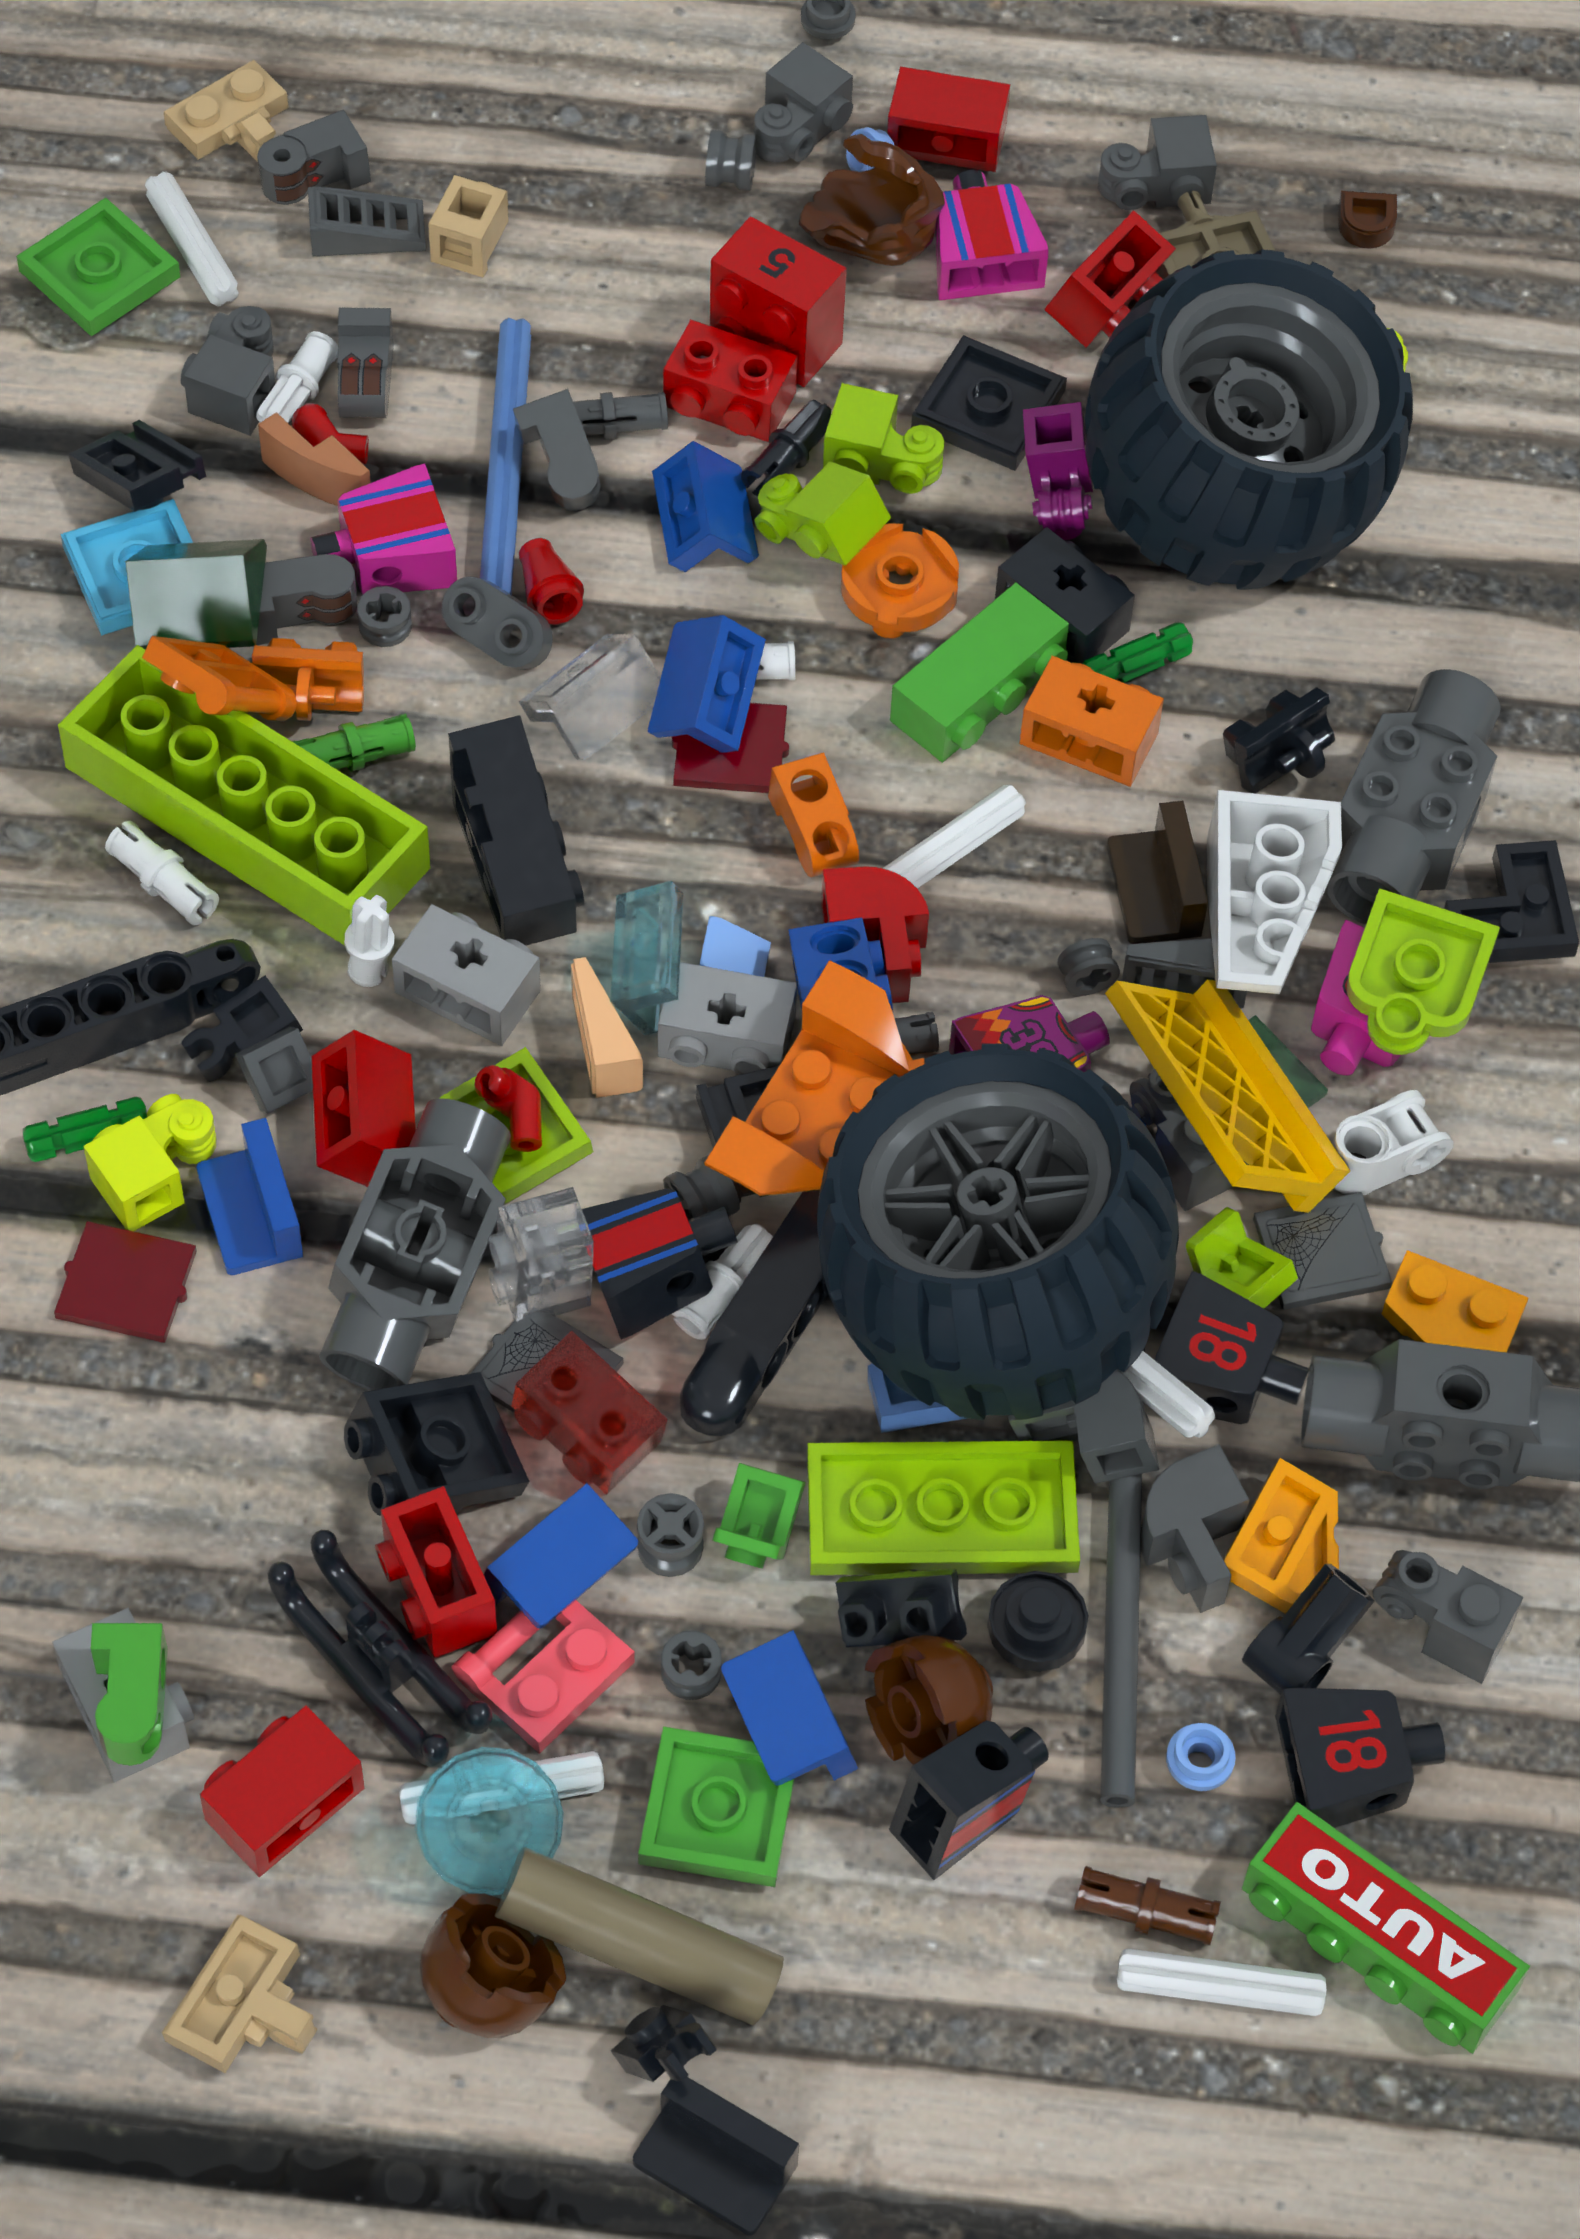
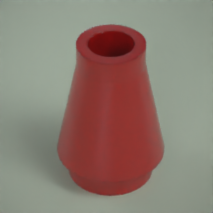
M536 538L526 542L519 550V559L523 568L527 606L541 614L552 625L562 624L571 620L579 613L583 605L584 586L582 582L554 551L550 541L544 538Z

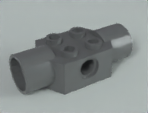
M1442 669L1432 671L1422 679L1407 712L1382 714L1341 801L1342 850L1327 885V893L1331 902L1349 918L1366 925L1379 888L1415 900L1421 890H1443L1446 888L1486 799L1497 760V755L1486 743L1499 717L1501 710L1500 702L1493 690L1478 678L1457 670Z
M443 1098L433 1099L427 1103L409 1147L384 1149L337 1257L328 1289L339 1300L341 1306L319 1358L326 1368L344 1380L368 1390L406 1385L409 1383L426 1340L450 1337L506 1200L492 1182L510 1142L511 1134L508 1128L491 1114L464 1102Z
M1398 1339L1363 1361L1312 1355L1303 1406L1301 1447L1365 1455L1376 1470L1393 1472L1396 1476L1406 1480L1418 1481L1429 1477L1458 1480L1463 1485L1475 1489H1488L1496 1485L1508 1487L1527 1476L1580 1482V1388L1553 1385L1533 1356Z

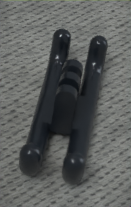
M323 1529L315 1532L310 1542L313 1557L327 1581L352 1609L346 1617L348 1640L345 1641L307 1598L296 1580L292 1566L287 1562L278 1561L272 1564L268 1571V1582L277 1602L294 1625L417 1761L428 1767L443 1765L450 1752L449 1743L446 1738L440 1734L430 1735L392 1692L413 1677L451 1720L464 1731L472 1734H482L490 1727L492 1721L490 1706L484 1701L472 1702L418 1641L412 1638L409 1631L348 1564L339 1549L334 1533Z

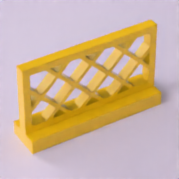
M1208 979L1194 994L1117 980L1105 992V995L1233 1187L1282 1193L1293 1211L1309 1213L1350 1172L1342 1157L1227 989L1216 988V981Z

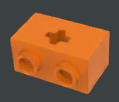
M1052 656L1023 709L1019 744L1131 787L1158 735L1164 698L1150 693L1139 685L1125 684L1094 672V670L1084 664L1070 663Z

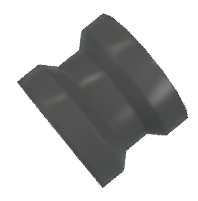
M711 130L706 159L705 185L718 187L721 183L727 182L734 183L739 190L751 191L756 161L757 134L745 133L740 138L728 137L724 131Z
M708 1156L698 1160L694 1170L686 1174L676 1171L663 1179L664 1189L669 1188L677 1192L688 1220L723 1206L728 1216L740 1210L738 1194L732 1180L705 1166Z
M674 1493L658 1495L647 1501L640 1510L637 1520V1549L642 1563L655 1574L666 1577L680 1576L694 1569L701 1560L704 1548V1520L701 1510L695 1502L686 1496ZM664 1539H667V1540H674V1539H675V1540H677L680 1544H679V1545H676V1544H666V1543H665V1544L662 1545V1544H660V1543H661Z

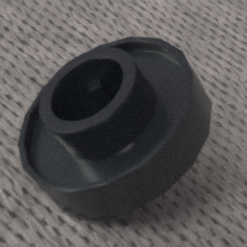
M1032 1571L1017 1574L1000 1586L991 1600L987 1628L992 1645L1003 1659L1020 1669L1042 1672L1057 1669L1076 1656L1084 1644L1088 1612L1084 1598L1072 1583L1053 1573Z

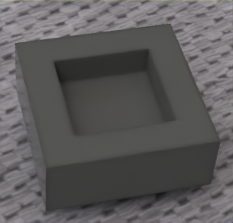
M290 1026L235 1054L257 1105L262 1112L270 1113L313 1091L312 1058L298 1028Z

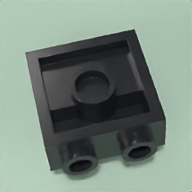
M481 1372L365 1391L361 1394L344 1427V1442L348 1454L354 1460L364 1459L370 1473L368 1498L371 1508L379 1516H381V1510L442 1486L445 1487L458 1515L464 1506L521 1496L530 1482Z

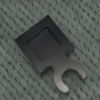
M264 975L213 1009L220 1022L219 1025L213 1029H196L189 1033L182 1040L181 1044L191 1059L196 1058L204 1051L213 1050L212 1055L208 1059L203 1060L197 1065L207 1082H212L227 1073L231 1067L232 1059L236 1057V1053L290 1026L298 1028L300 1032L303 1029L266 975Z
M662 2005L660 2008L652 2007L636 2016L625 2029L626 2037L610 2051L626 2073L654 2082L664 2072L668 2074L672 2081L684 2080L689 2075L684 2068V2065L689 2060L700 2054L711 2056L717 2048L691 2013Z

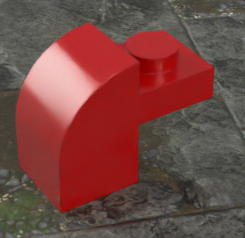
M870 866L823 869L821 893L823 923L862 917L867 940L880 941L885 975L888 976L892 1003L909 1002L911 977H921L920 948H926L929 910L922 894L906 878L887 869Z

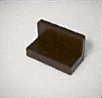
M1184 801L1159 803L1155 831L1110 836L1107 842V851L1126 934L1131 944L1201 937L1203 933L1208 900Z

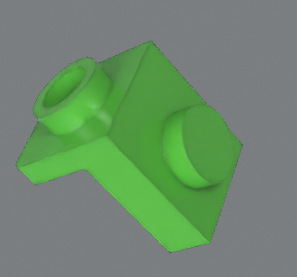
M739 1463L720 1528L716 1527L712 1541L728 1545L725 1558L762 1569L764 1568L766 1557L776 1560L784 1559L806 1482Z

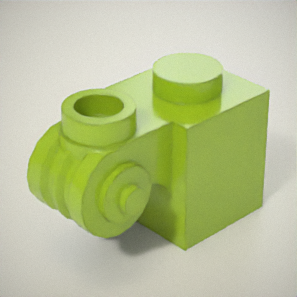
M841 383L824 436L823 467L830 461L869 475L873 484L879 485L881 479L887 480L896 490L907 494H914L921 491L924 486L933 484L941 476L944 439L935 428L927 425L914 426L904 436L896 432L898 395Z
M829 461L803 489L797 476L788 473L778 475L765 483L758 495V501L762 508L761 513L754 519V522L761 534L775 544H780L785 538L794 540L801 550L812 558L819 559L823 557L846 566L891 519V516L869 475Z

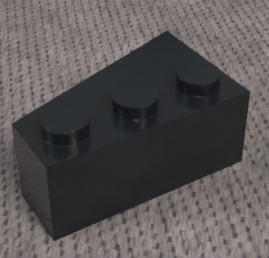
M518 715L448 733L453 806L500 938L503 940L514 939L526 946L576 933V907L584 905L582 886L576 870L567 871L563 858L566 856L563 834L558 821H552L548 809L545 785L541 774L537 772L521 716Z

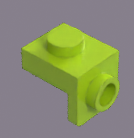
M1229 1207L1224 1208L1188 1239L1185 1245L1194 1272L1206 1276L1262 1308H1266L1298 1279L1293 1261L1248 1238L1239 1212Z

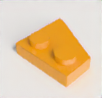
M1407 1250L1387 1295L1381 1314L1403 1336H1408L1414 1341L1507 1353L1529 1297Z
M1279 1458L1223 1558L1231 1573L1230 1582L1286 1614L1325 1564H1332L1339 1569V1546L1334 1539V1527L1338 1523V1491Z

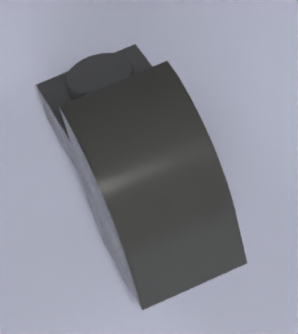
M1118 1369L1101 1383L1097 1394L1076 1405L1072 1400L1043 1410L1044 1416L1017 1420L1014 1415H1008L1009 1422L1018 1441L1078 1440L1080 1454L1095 1484L1159 1470L1155 1438L1149 1418L1133 1384Z
M1220 1444L1173 1463L1157 1477L1147 1498L1141 1527V1552L1146 1566L1168 1558V1567L1174 1584L1181 1594H1191L1200 1613L1225 1603L1231 1573L1213 1540L1240 1529L1249 1503V1498Z

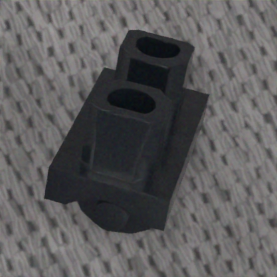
M1318 687L1302 697L1284 690L1270 699L1265 709L1267 720L1258 726L1240 719L1224 729L1223 739L1226 756L1238 765L1242 788L1256 794L1292 770L1297 771L1306 778H1313L1324 770L1325 758L1323 750L1335 742L1334 731L1327 718V706L1330 703L1329 694Z
M912 1569L902 1570L899 1573L844 1576L835 1582L839 1602L838 1615L842 1639L846 1644V1648L889 1645L896 1641L920 1635L940 1636L952 1641L962 1640L967 1635L966 1623L959 1605L957 1569L930 1571Z

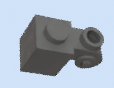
M804 42L799 44L766 72L765 105L759 108L754 119V134H757L756 154L765 161L775 163L784 162L790 158L796 162H801L807 158L821 139L832 130L837 131L841 129L849 120L853 111V75Z
M1207 116L1151 118L1147 151L1142 156H1140L1139 151L1134 146L1127 143H1116L1107 147L1101 155L1098 189L1101 195L1107 200L1116 202V205L1123 210L1141 208L1148 201H1155L1156 207L1178 206L1177 201L1179 197L1189 192L1191 198L1192 191L1200 193L1203 204H1211L1217 164Z
M243 306L233 310L229 315L219 312L213 318L207 340L198 354L192 353L187 358L182 369L181 385L185 387L188 413L251 436L259 423L256 418V412L276 384L272 357L274 346L271 320L265 310L255 306Z
M1154 1069L1149 1073L1147 1079L1139 1078L1133 1081L1130 1085L1132 1110L1146 1125L1156 1124L1155 1142L1170 1175L1175 1198L1183 1210L1187 1211L1233 1188L1156 1070Z
M1405 1550L1396 1551L1388 1562V1567L1382 1573V1578L1377 1582L1372 1591L1376 1603L1390 1616L1409 1620L1417 1615L1429 1625L1430 1628L1421 1653L1481 1684L1506 1641L1524 1598L1463 1565L1458 1574H1455L1439 1566L1426 1553Z

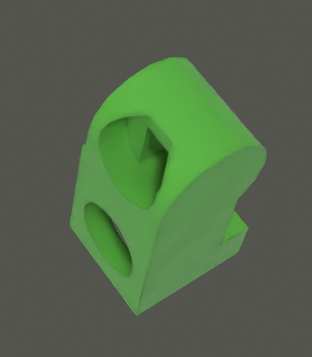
M92 1623L91 1653L96 1673L108 1674L107 1694L98 1703L95 1713L102 1749L108 1758L117 1764L127 1766L142 1764L153 1757L159 1749L162 1739L168 1653L163 1624Z

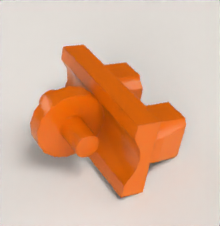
M272 638L268 646L254 645L252 664L294 691L297 700V720L311 721L313 709L349 712L363 711V652L357 651V646L354 643L333 641L325 649L301 648V645L297 644L294 639Z

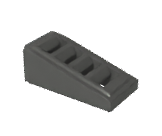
M308 187L312 256L426 251L423 200L332 187ZM396 219H407L408 231L396 229ZM385 220V227L374 226L373 221ZM362 221V224H355L350 222Z
M1212 938L1127 945L1122 981L1194 994L1207 979L1216 981ZM1227 989L1240 1009L1244 1008L1247 991Z

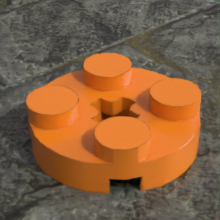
M885 524L846 566L842 565V597L850 611L864 623L872 625V629L877 635L884 638H897L903 635L904 632L925 629L943 619L954 609L957 603L959 562L951 546L935 532L922 528L921 535L911 531H903L904 524ZM896 571L900 576H907L909 574L913 576L908 584L900 585L889 581V573Z

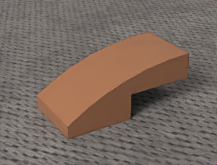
M277 412L258 424L262 462L280 477L307 494L338 506L337 500L342 494L371 483L370 470L332 435L313 447Z

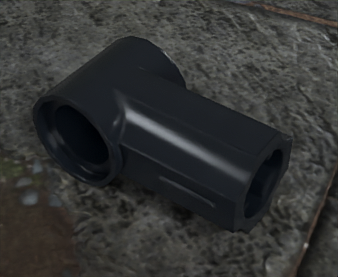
M1325 1564L1283 1617H1276L1257 1635L1246 1650L1242 1662L1280 1695L1283 1689L1317 1688L1332 1667L1333 1660L1330 1657L1375 1600L1366 1592V1589L1349 1575L1343 1573L1332 1564Z

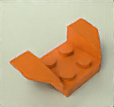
M829 960L802 1004V1030L746 1121L744 1122L734 1116L732 1117L706 1159L705 1166L725 1175L759 1196L819 1190L827 1162L830 1157H833L834 1146L839 1132L851 1113H859L872 1099L874 1089L894 1074L901 1077L910 1072L886 991L851 970Z

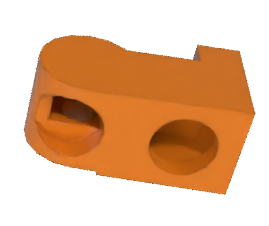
M824 752L772 767L768 797L776 815L782 816L805 873L812 878L822 875L823 869L845 868L858 864L859 849L848 817L849 812ZM812 775V778L793 783L800 776Z

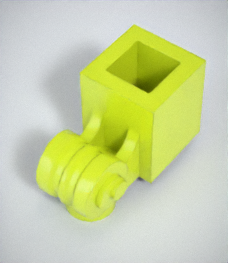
M168 1094L152 1104L147 1112V1118L142 1119L139 1115L122 1125H111L99 1132L93 1141L83 1147L90 1179L124 1228L136 1231L185 1203L180 1173L172 1160L177 1157L182 1162L188 1164H198L201 1161L207 1160L216 1149L217 1138L210 1108L203 1102L194 1099L182 1100L178 1094Z

